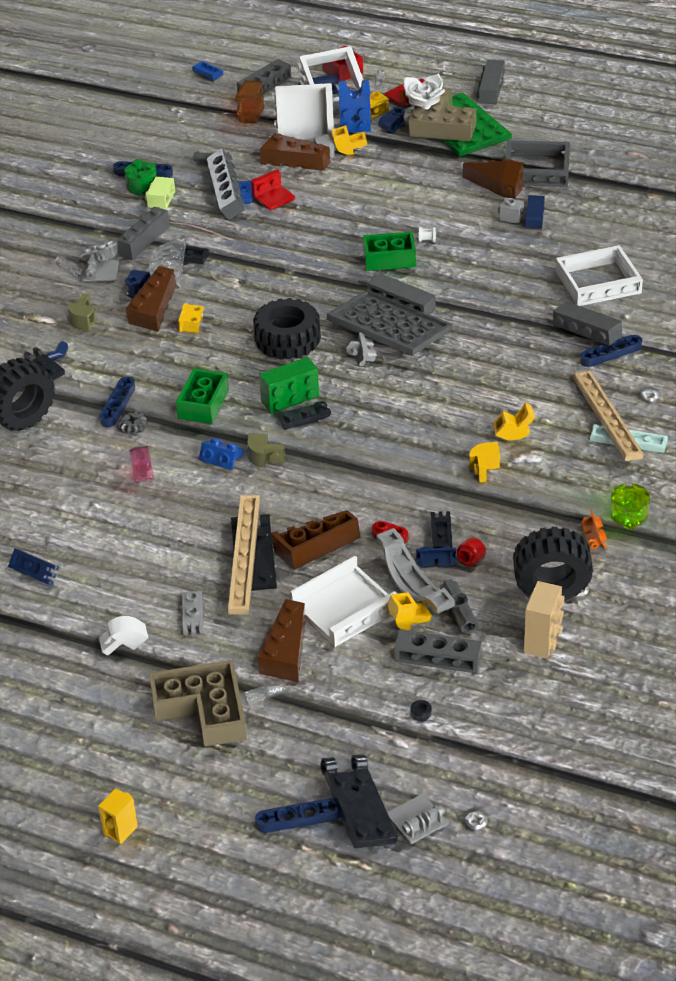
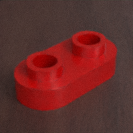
M385 521L375 522L371 527L372 536L377 539L378 534L394 528L404 539V544L409 540L408 530Z

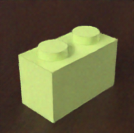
M155 177L153 183L150 184L149 190L145 193V201H147L148 208L155 206L167 209L175 193L174 178Z

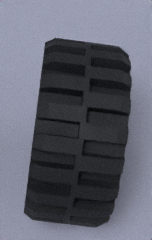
M292 298L270 301L267 305L264 304L253 318L256 346L269 357H276L281 360L282 358H287V360L295 357L301 358L302 355L306 356L313 351L320 342L319 313L306 301L302 302L300 299L293 300Z
M28 358L7 360V363L0 365V424L6 429L17 431L34 426V423L40 422L42 416L48 413V408L53 403L52 398L55 396L53 389H55L51 375ZM26 386L22 395L12 402L16 393Z
M551 526L550 529L544 527L540 528V531L537 532L534 530L529 533L528 537L524 536L520 540L513 553L515 581L519 589L527 596L532 595L537 581L562 586V595L565 596L564 599L566 601L571 599L573 595H579L581 590H584L592 579L593 566L590 547L584 537L575 531L570 532L568 528L558 529L557 526ZM549 562L565 563L558 567L552 568L541 566Z

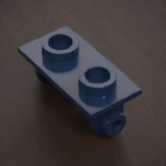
M442 546L440 548L421 547L416 549V564L421 566V568L435 567L434 560H438L439 567H453V565H456V548L450 546Z

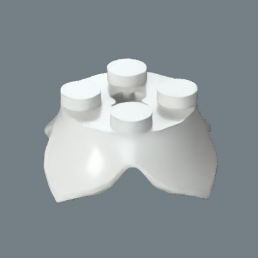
M439 74L427 77L423 83L416 78L405 77L403 86L406 96L409 98V103L420 106L422 109H429L431 105L439 102L440 96L445 92L442 89L443 82Z

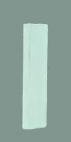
M594 424L590 441L614 445L604 427ZM629 430L642 450L665 452L668 436Z

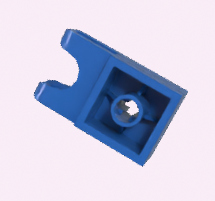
M362 80L361 88L355 91L347 88L346 81H339L340 127L347 126L348 132H371L369 80Z

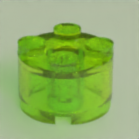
M633 483L632 486H626V484L616 486L611 493L610 519L629 530L635 529L636 526L647 521L650 508L648 490L641 485Z

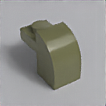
M82 294L76 303L69 302L68 312L72 326L89 331L96 322L95 308L91 306L89 295Z
M249 433L247 442L248 454L252 464L265 468L266 463H285L284 444H268V434Z

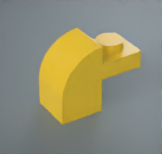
M347 126L332 129L335 146L343 154L352 155L354 154L353 149L368 145L365 132L349 136Z
M525 403L515 416L502 411L492 423L495 435L505 440H518L526 437L530 433L528 425L535 418L532 406Z
M498 442L481 443L470 451L469 470H474V475H478L479 482H487V469H500Z
M409 592L390 595L387 609L400 629L411 630L412 624L431 621L432 615L423 602L415 603Z

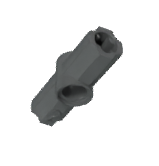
M452 579L445 580L440 585V589L445 588L455 600V606L449 608L450 616L455 619L461 632L466 634L472 633L478 627V622L468 605L467 596L461 592L456 581Z

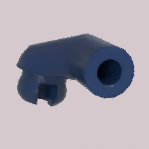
M61 341L54 351L47 352L46 355L52 360L62 358L68 350V344Z

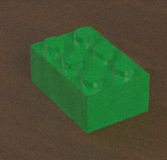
M413 231L363 235L366 271L416 267V248Z
M309 357L259 374L261 402L270 414L319 397L318 368Z
M193 368L176 400L177 418L213 424L229 391L228 373Z

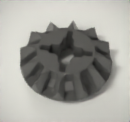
M129 412L127 415L122 414V417L118 419V428L124 433H138L147 425V419L143 413Z

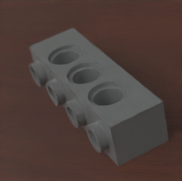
M277 59L237 82L238 96L252 101L291 78V65Z
M401 629L399 630L394 647L395 662L475 674L478 672L482 656V641Z

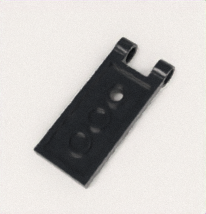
M269 514L260 515L261 528L257 529L251 591L277 588ZM231 517L233 551L235 550L238 517Z
M353 755L351 757L353 771L340 773L337 772V762L334 757L322 758L320 762L321 773L325 777L353 847L362 848L396 844L398 836L368 770L366 755Z

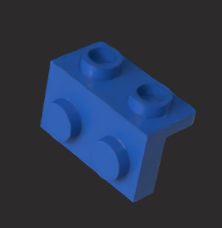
M211 438L209 441L202 442L199 460L231 470L234 468L235 459L243 457L245 449L239 448L238 444L235 443L225 444L222 443L221 439Z

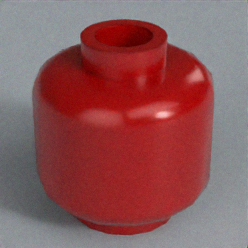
M474 537L468 538L457 548L458 559L466 566L476 565L486 555L485 545L481 540Z

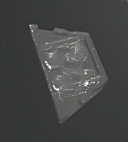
M185 236L151 249L148 267L150 275L154 273L158 266L174 269L175 289H180L187 241Z

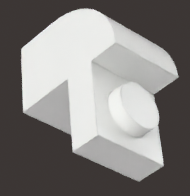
M121 616L108 622L109 630L99 637L102 653L106 655L112 653L121 644L135 650L149 639L146 625L130 616Z

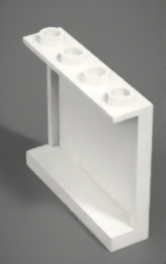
M331 83L275 87L276 93L272 94L273 102H276V106H273L277 120H274L275 129H278L279 134L309 142L314 141V137L329 134L332 141H334L332 135L334 122Z
M356 556L345 560L336 567L290 591L291 600L305 603L306 620L334 647L390 616L387 609L390 595L397 594L395 591L390 594L386 593L357 566Z

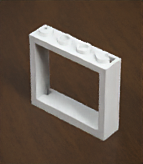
M351 46L300 56L297 65L298 71L302 74V83L305 85L314 84L308 66L345 59L356 90L361 88L363 77ZM339 97L332 98L333 110L339 109Z
M620 245L556 258L555 272L578 306L642 293L643 279ZM616 263L626 278L578 288L569 272Z

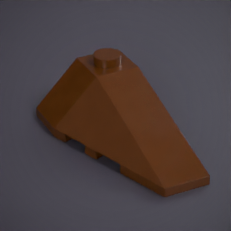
M503 159V161L490 160L489 162H464L463 178L499 196L516 199L523 190V162L511 159Z

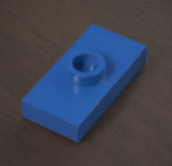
M204 61L192 66L193 72L212 81L223 75V70Z
M238 181L240 184L238 187L242 192L241 197L244 200L243 204L252 203L251 181Z

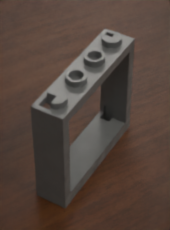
M507 140L505 159H511V155L565 157L564 170L523 169V186L568 187L570 142Z

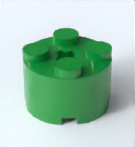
M141 159L134 160L132 164L124 169L126 187L130 193L135 195H143V192L148 191L150 184L157 177L155 164L144 162Z

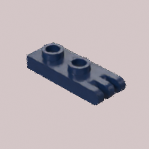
M14 548L8 564L9 568L48 585H53L54 581L48 579V576L55 578L57 575L51 572V569L57 571L59 569V566L16 548Z

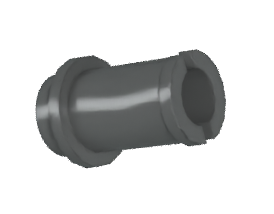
M194 152V162H207V157L213 153Z

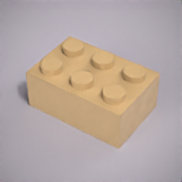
M537 581L525 611L524 653L548 659L551 651H555L557 645L556 638L561 636L563 625H560L564 614L561 608L565 598L562 595V586Z

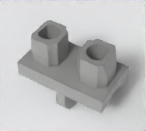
M359 332V341L349 342L346 350L349 355H357L359 366H364L366 361H375L376 350H373V339H367L363 333Z

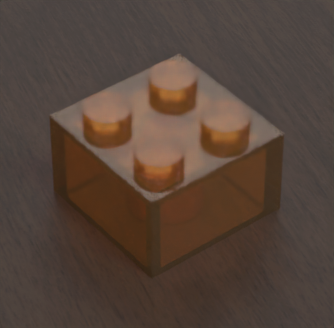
M245 80L243 85L240 86L239 93L236 94L239 122L257 124L264 110L263 81Z

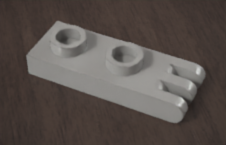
M182 592L183 635H188V629H191L192 635H196V629L198 628L199 633L204 634L203 592Z

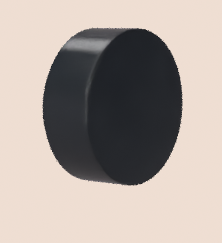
M417 700L411 704L410 715L414 720L425 721L431 717L432 707L429 702Z

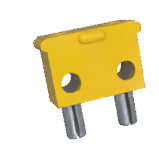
M184 303L178 320V331L199 333L200 328L211 329V323H204L202 321L203 318L214 319L215 313L204 312V306Z

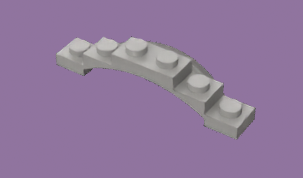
M394 528L377 535V542L383 548L391 578L402 593L409 592L414 600L423 601L427 607L431 606L437 614L455 606V600L447 590L436 587L419 569L408 552L404 539Z

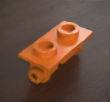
M590 510L591 516L584 517L581 522L587 544L591 549H597L600 545L607 549L605 544L607 536L604 530L601 529L603 527L602 521L599 516L595 517L593 511Z

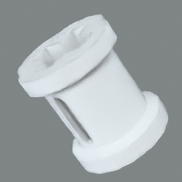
M419 227V242L422 240L436 242V227H433V229Z

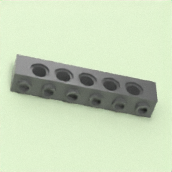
M221 148L207 157V162L219 209L230 220L244 211V200L241 197L242 192L238 187L240 184L236 179L235 166L231 161L233 158L229 152H225Z

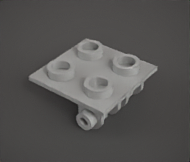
M111 240L99 246L98 244L90 246L87 249L81 250L82 253L77 255V257L96 253L98 261L105 262L117 255L115 246L117 242L113 243Z
M96 253L89 254L82 281H116L119 260L100 262L97 259Z
M424 793L387 812L390 820L410 844L449 824L442 816L445 814L444 808L441 805L434 806Z

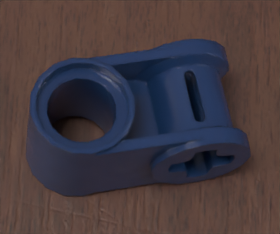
M403 107L393 108L381 116L378 126L390 133H394L405 125V109Z
M131 270L125 279V284L128 288L126 294L129 298L136 296L150 278V272Z

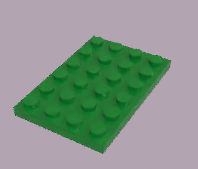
M458 93L452 96V106L476 109V127L471 141L439 139L458 157L512 139V133L467 95Z

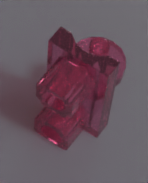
M139 446L129 450L135 482L153 479L154 475L148 446Z

